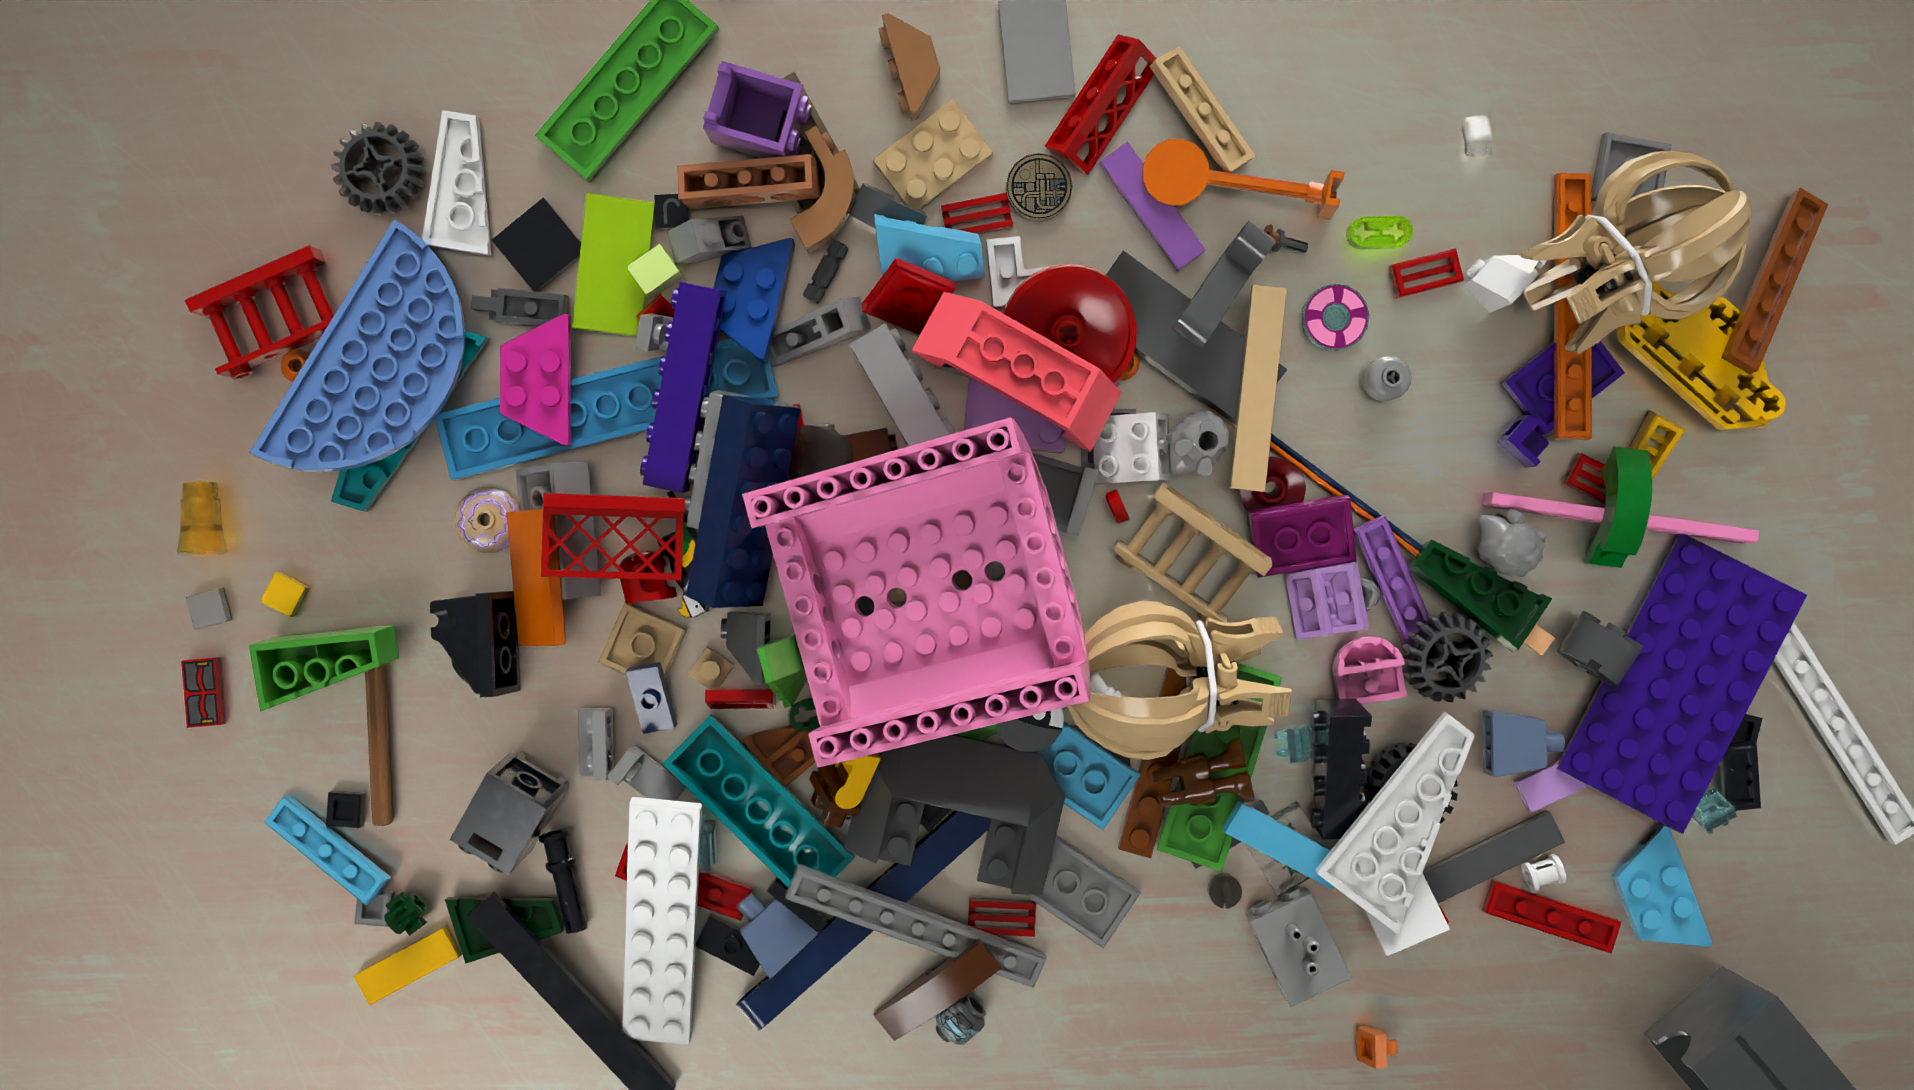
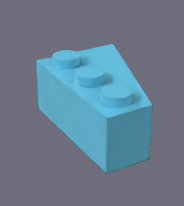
M874 214L882 276L897 257L952 281L985 278L979 234L940 226H926L916 224L914 221H901Z

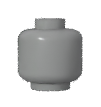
M1385 356L1371 362L1363 374V386L1366 392L1378 401H1391L1403 396L1411 384V372L1408 365L1402 359L1394 356Z

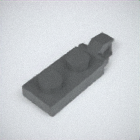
M498 288V290L491 289V297L472 295L471 309L489 312V320L498 323L538 327L562 314H567L569 296Z

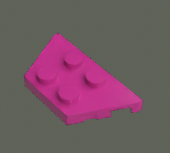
M562 314L500 345V414L566 446H571V315Z

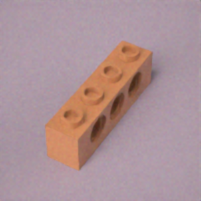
M811 154L677 166L678 199L689 209L819 199L821 196L820 164Z

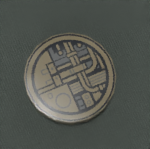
M1035 153L1024 156L1013 165L1008 173L1005 190L1009 204L1020 216L1027 220L1041 222L1053 219L1064 210L1070 201L1073 184L1070 172L1062 161L1053 155Z

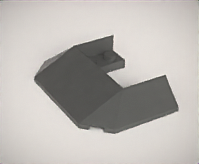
M949 735L878 753L881 759L859 804L861 807L857 816L851 817L844 848L845 851L876 864L878 859L911 866L924 805L928 804L990 818L976 877L977 881L1010 888L1011 894L1043 895L1066 795L1040 754L1017 751L1011 747L958 735Z

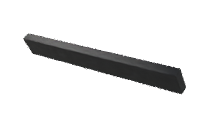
M494 891L468 913L466 917L629 1090H675L676 1084L634 1040L622 1031V1027Z

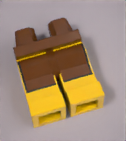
M878 753L817 768L818 771H812L809 780L815 790L811 797V802L815 807L823 810L820 817L823 824L841 828L847 815H858L861 808L859 804L881 759Z

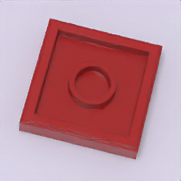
M896 257L862 302V312L920 335L943 292L952 294L956 290L955 283L950 279Z

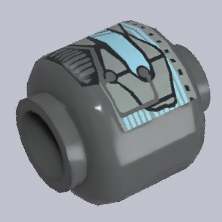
M971 994L965 995L946 1010L936 1015L938 1024L936 1031L945 1042L951 1041L957 1045H964L983 1029L985 1025V1009L976 997Z

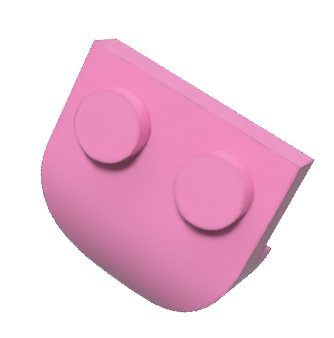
M1375 636L1360 637L1347 643L1335 656L1332 666L1337 699H1356L1362 705L1407 697L1402 665H1405L1401 652L1390 642Z

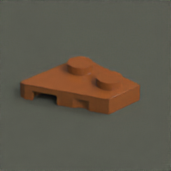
M808 721L802 722L804 726L808 725ZM788 725L749 734L742 739L755 757L785 787L816 762L808 733L813 730L801 732Z

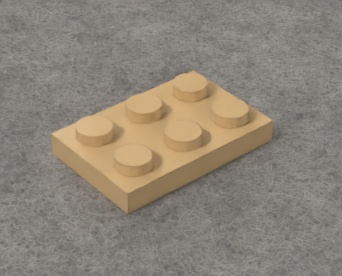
M952 99L873 159V163L904 204L921 210L993 156V151L954 99Z

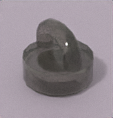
M1226 873L1217 874L1208 883V896L1214 905L1230 909L1240 901L1242 888L1237 879L1232 875Z

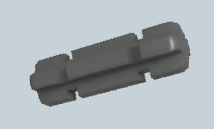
M831 241L826 250L828 252L827 256H823L811 278L813 282L811 284L808 283L803 292L804 297L813 303H820L825 294L824 288H828L840 266L839 261H843L848 252V247L840 241Z

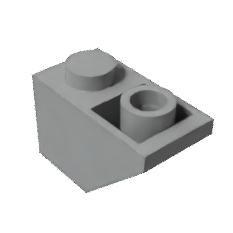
M743 216L690 219L667 231L675 264L704 262L752 248Z

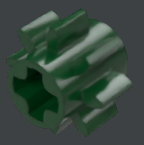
M402 892L385 905L390 910L384 915L385 921L396 934H402L406 931L411 936L427 923L423 916L428 913V908L425 902L415 893L407 897Z

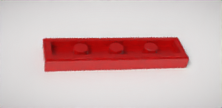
M628 843L624 848L615 877L626 881ZM699 868L697 906L741 921L743 914L736 906L748 894L752 893L753 887Z
M1493 879L1491 880L1482 911L1486 914L1611 954L1622 923L1617 919Z

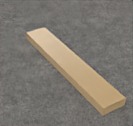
M1254 284L1251 286L1229 487L1231 489L1265 492L1287 288Z

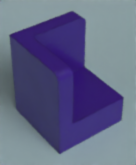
M1530 414L1519 416L1497 440L1525 468L1536 467L1541 462L1537 457L1549 445V441L1535 429L1540 423Z

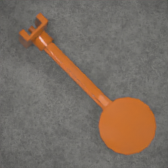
M1168 139L1157 144L1147 154L1142 167L1143 183L1148 194L1157 202L1168 206H1184L1193 202L1204 192L1207 185L1305 199V202L1318 204L1317 218L1331 219L1339 207L1340 199H1336V190L1343 181L1345 172L1331 170L1323 184L1314 182L1302 184L1210 170L1209 162L1204 152L1193 142L1184 139Z

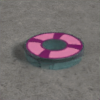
M1331 284L1319 288L1308 297L1303 305L1301 314L1303 332L1309 341L1320 349L1328 351L1348 349L1360 341L1368 329L1370 317L1367 303L1361 294L1353 288L1341 284Z

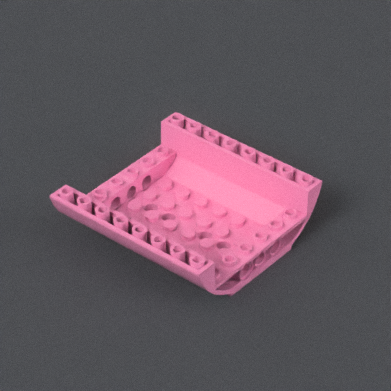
M1012 417L742 494L751 528L766 527L820 727L808 733L817 768L1090 700V672L1082 617L1048 492L1026 438ZM992 561L1000 562L1005 568V575L1000 581H995L988 575L987 568ZM959 570L967 571L972 577V584L968 589H961L955 583V575ZM895 587L903 589L906 593L907 600L902 607L894 605L890 599V593ZM862 596L870 597L874 602L875 607L871 615H865L859 610L858 602Z

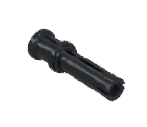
M566 828L544 833L538 838L539 842L544 844L548 860L545 867L553 875L564 919L565 931L567 934L583 931L588 926L574 876L573 867L575 866L576 858L571 856L567 836L570 833L569 829Z

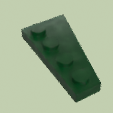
M1432 539L1425 542L1408 567L1468 617L1475 620L1479 626L1511 652L1520 649L1552 600V598L1544 594L1538 595L1528 590V586L1520 582H1511L1497 575V571L1487 566L1481 567L1471 562L1470 558Z

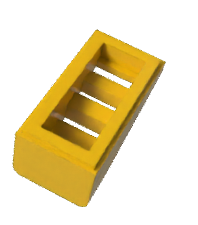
M1650 410L1629 448L1647 450L1650 454L1654 455L1650 461L1653 480L1686 430ZM1657 426L1667 431L1664 437L1654 432ZM1650 438L1660 443L1658 449L1647 444Z

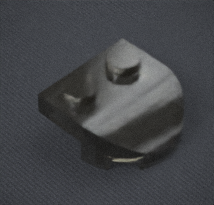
M831 423L797 427L789 468V480L852 463L853 454L847 436L840 435L834 429L835 425Z

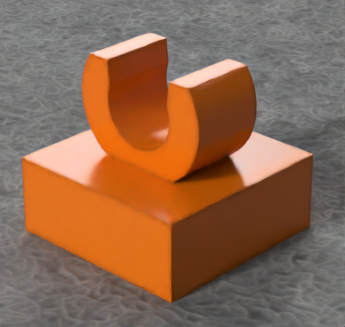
M1368 1025L1356 1027L1357 1061L1374 1069L1387 1068V1055L1398 1054L1397 1040H1387L1386 1033Z

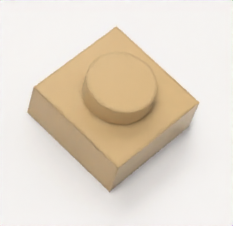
M707 646L687 675L710 690H719L735 664Z

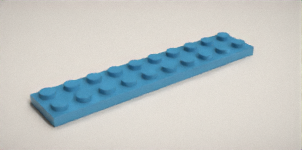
M730 339L717 343L708 398L710 393L716 389L753 398L774 399L779 397L769 356L765 364L758 361L753 354ZM662 356L571 379V446L562 445L500 414V398L439 413L435 421L451 480H458L647 431L651 422L654 423L656 409L652 408V401L656 389H660L662 376L659 375L658 370Z

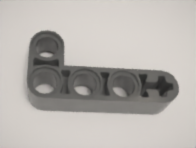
M1248 221L1221 255L1172 329L1200 349L1216 329L1253 271L1269 253L1276 240Z

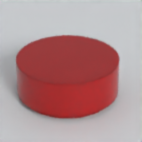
M1115 489L1106 493L1105 497L1116 523L1121 524L1130 520L1118 490Z

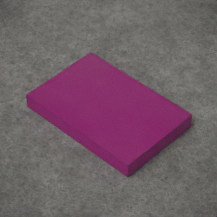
M1348 495L1248 511L1252 545L1272 560V567L1265 576H1262L1257 571L1255 572L1258 578L1357 561L1351 499Z

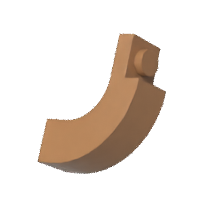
M817 126L805 131V135L825 172L824 189L815 204L790 218L808 254L827 244L840 232L850 216L855 197L854 174L846 150L844 149L832 155V152L837 150L827 132L821 135Z

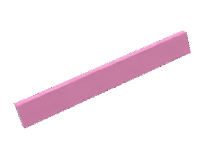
M1496 492L1483 493L1481 503L1485 507L1506 510L1515 509L1519 512L1602 523L1605 508ZM1649 515L1646 530L1684 534L1742 544H1755L1758 542L1760 530Z

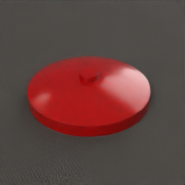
M1061 264L1044 268L1024 280L1012 293L1004 308L1003 314L1098 367L1113 384L1124 373L1134 354L1137 325L1132 306L1116 282L1104 273L1091 267L1077 264Z

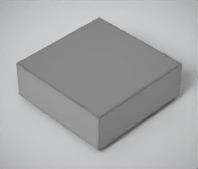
M223 588L186 597L194 630L232 620Z
M381 890L375 900L367 906L357 899L355 924L389 927L384 915L390 910L385 905L394 898L395 891Z

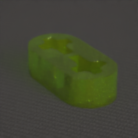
M1402 216L1360 217L1352 222L1346 231L1348 243L1355 249L1361 250L1400 248L1409 242L1413 235L1412 224ZM1397 224L1398 230H1403L1404 235L1400 236L1396 241L1394 235H1383V231L1390 230ZM1361 225H1364L1365 231H1376V235L1368 236L1363 242L1361 236L1355 235V231Z

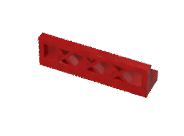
M1120 34L1116 36L1045 144V147L1051 153L1067 158L1081 173L1087 175L1090 173L1154 75L1149 66L1157 58L1139 39ZM1142 57L1148 64L1140 75L1135 76V64ZM1126 85V97L1122 103L1117 104V92L1121 86ZM1108 113L1107 126L1103 131L1098 132L1099 119L1103 114ZM1089 141V153L1083 161L1076 154L1083 143Z

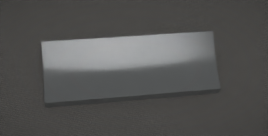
M1123 250L1106 275L1123 290L1134 311L1137 325V339L1134 352L1236 426L1245 338L1222 321L1219 322L1216 329L1200 349L1179 335L1172 327L1191 299ZM1280 363L1277 383L1288 370Z

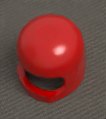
M641 551L640 553L648 559L655 551ZM636 553L625 557L619 566L625 572H634L644 561ZM658 554L650 562L660 573H664V567L667 564L661 554ZM648 566L640 571L654 573ZM620 579L626 605L677 597L676 587H670L666 580Z

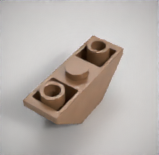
M887 13L882 15L883 27L878 28L883 48L890 47L893 59L887 61L892 79H899L902 91L898 92L897 96L902 113L908 111L910 119L913 121L919 118L940 79V66L931 36Z

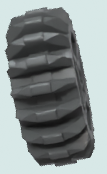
M375 122L373 129L367 124H362L361 134L354 129L349 130L352 138L349 142L343 138L339 139L344 149L342 152L339 150L333 151L334 156L339 158L340 162L331 164L332 170L339 172L332 179L335 184L342 185L339 193L343 197H349L348 203L354 207L360 205V210L365 213H369L373 209L375 214L383 215L386 208L388 212L393 214L396 213V203L406 208L408 207V202L405 199L407 196L413 199L418 198V194L413 191L414 186H424V182L417 178V175L427 173L426 168L417 165L424 160V155L416 152L419 147L418 143L414 140L409 141L410 135L404 130L398 132V128L392 124H389L385 129L382 123ZM378 144L396 146L400 156H384V153L379 150ZM364 153L362 162L357 164L360 156ZM382 163L384 165L383 169L379 168L381 173L375 174L374 170L378 169L376 166ZM401 173L398 182L393 185L395 176ZM363 180L367 183L373 181L374 186L379 188L380 194L364 193L358 182Z
M1440 612L1438 618L1434 615H1428L1427 625L1422 622H1416L1419 631L1416 634L1408 632V637L1412 641L1410 644L1402 645L1403 649L1408 652L1407 655L1403 656L1405 665H1407L1403 669V673L1406 677L1410 678L1408 681L1409 685L1417 689L1418 693L1422 696H1430V699L1436 702H1440L1443 699L1446 702L1453 703L1455 696L1459 699H1466V690L1477 692L1475 683L1477 681L1486 682L1484 676L1481 675L1483 670H1491L1490 665L1485 663V661L1493 657L1492 652L1486 649L1491 642L1488 638L1484 637V629L1476 625L1475 620L1469 617L1464 618L1463 615L1456 612L1452 613V615L1447 612ZM1460 633L1464 641L1460 643L1448 640L1447 634ZM1431 672H1441L1446 675L1447 679L1434 681L1431 680L1428 674Z

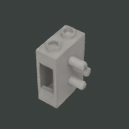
M1300 886L1291 887L1282 892L1281 898L1271 903L1269 900L1259 902L1251 908L1252 912L1245 914L1282 995L1290 1007L1352 979L1313 894L1305 886L1302 888Z

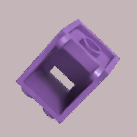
M722 61V64H719L717 69L718 77L708 111H705L703 117L705 121L703 129L711 143L760 158L799 155L802 145V138H799L801 125L806 126L808 124L812 106L808 105L809 97L806 96L803 84ZM785 112L787 113L778 143L776 142V138L779 132L783 114Z

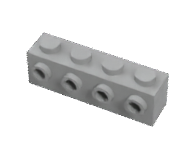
M716 389L710 393L709 398L704 397L700 417L705 418L703 431L698 430L694 450L699 451L697 464H692L688 482L693 484L691 497L687 496L685 499L684 516L688 517L686 527L695 529L699 527L723 395L749 396Z

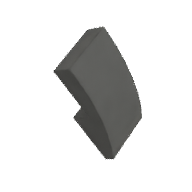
M862 183L850 212L851 216L875 228L874 214L901 221H914L916 224L921 225L924 224L927 218L925 212L895 200L893 195L865 183Z

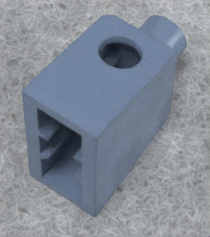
M1488 709L1482 710L1483 773L1493 777H1501L1543 769L1547 767V752L1564 751L1565 738L1563 733L1547 732L1546 720Z
M750 893L736 906L748 920L739 929V932L770 979L819 934L775 898L763 906Z

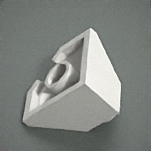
M1520 255L1493 256L1485 261L1480 258L1467 270L1466 274L1469 278L1462 286L1489 312H1493L1512 304L1536 279L1539 273L1534 268H1541L1547 260L1534 261L1521 258Z

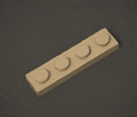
M1180 46L1175 47L1153 61L1149 67L1222 172L1232 173L1255 157L1253 151Z

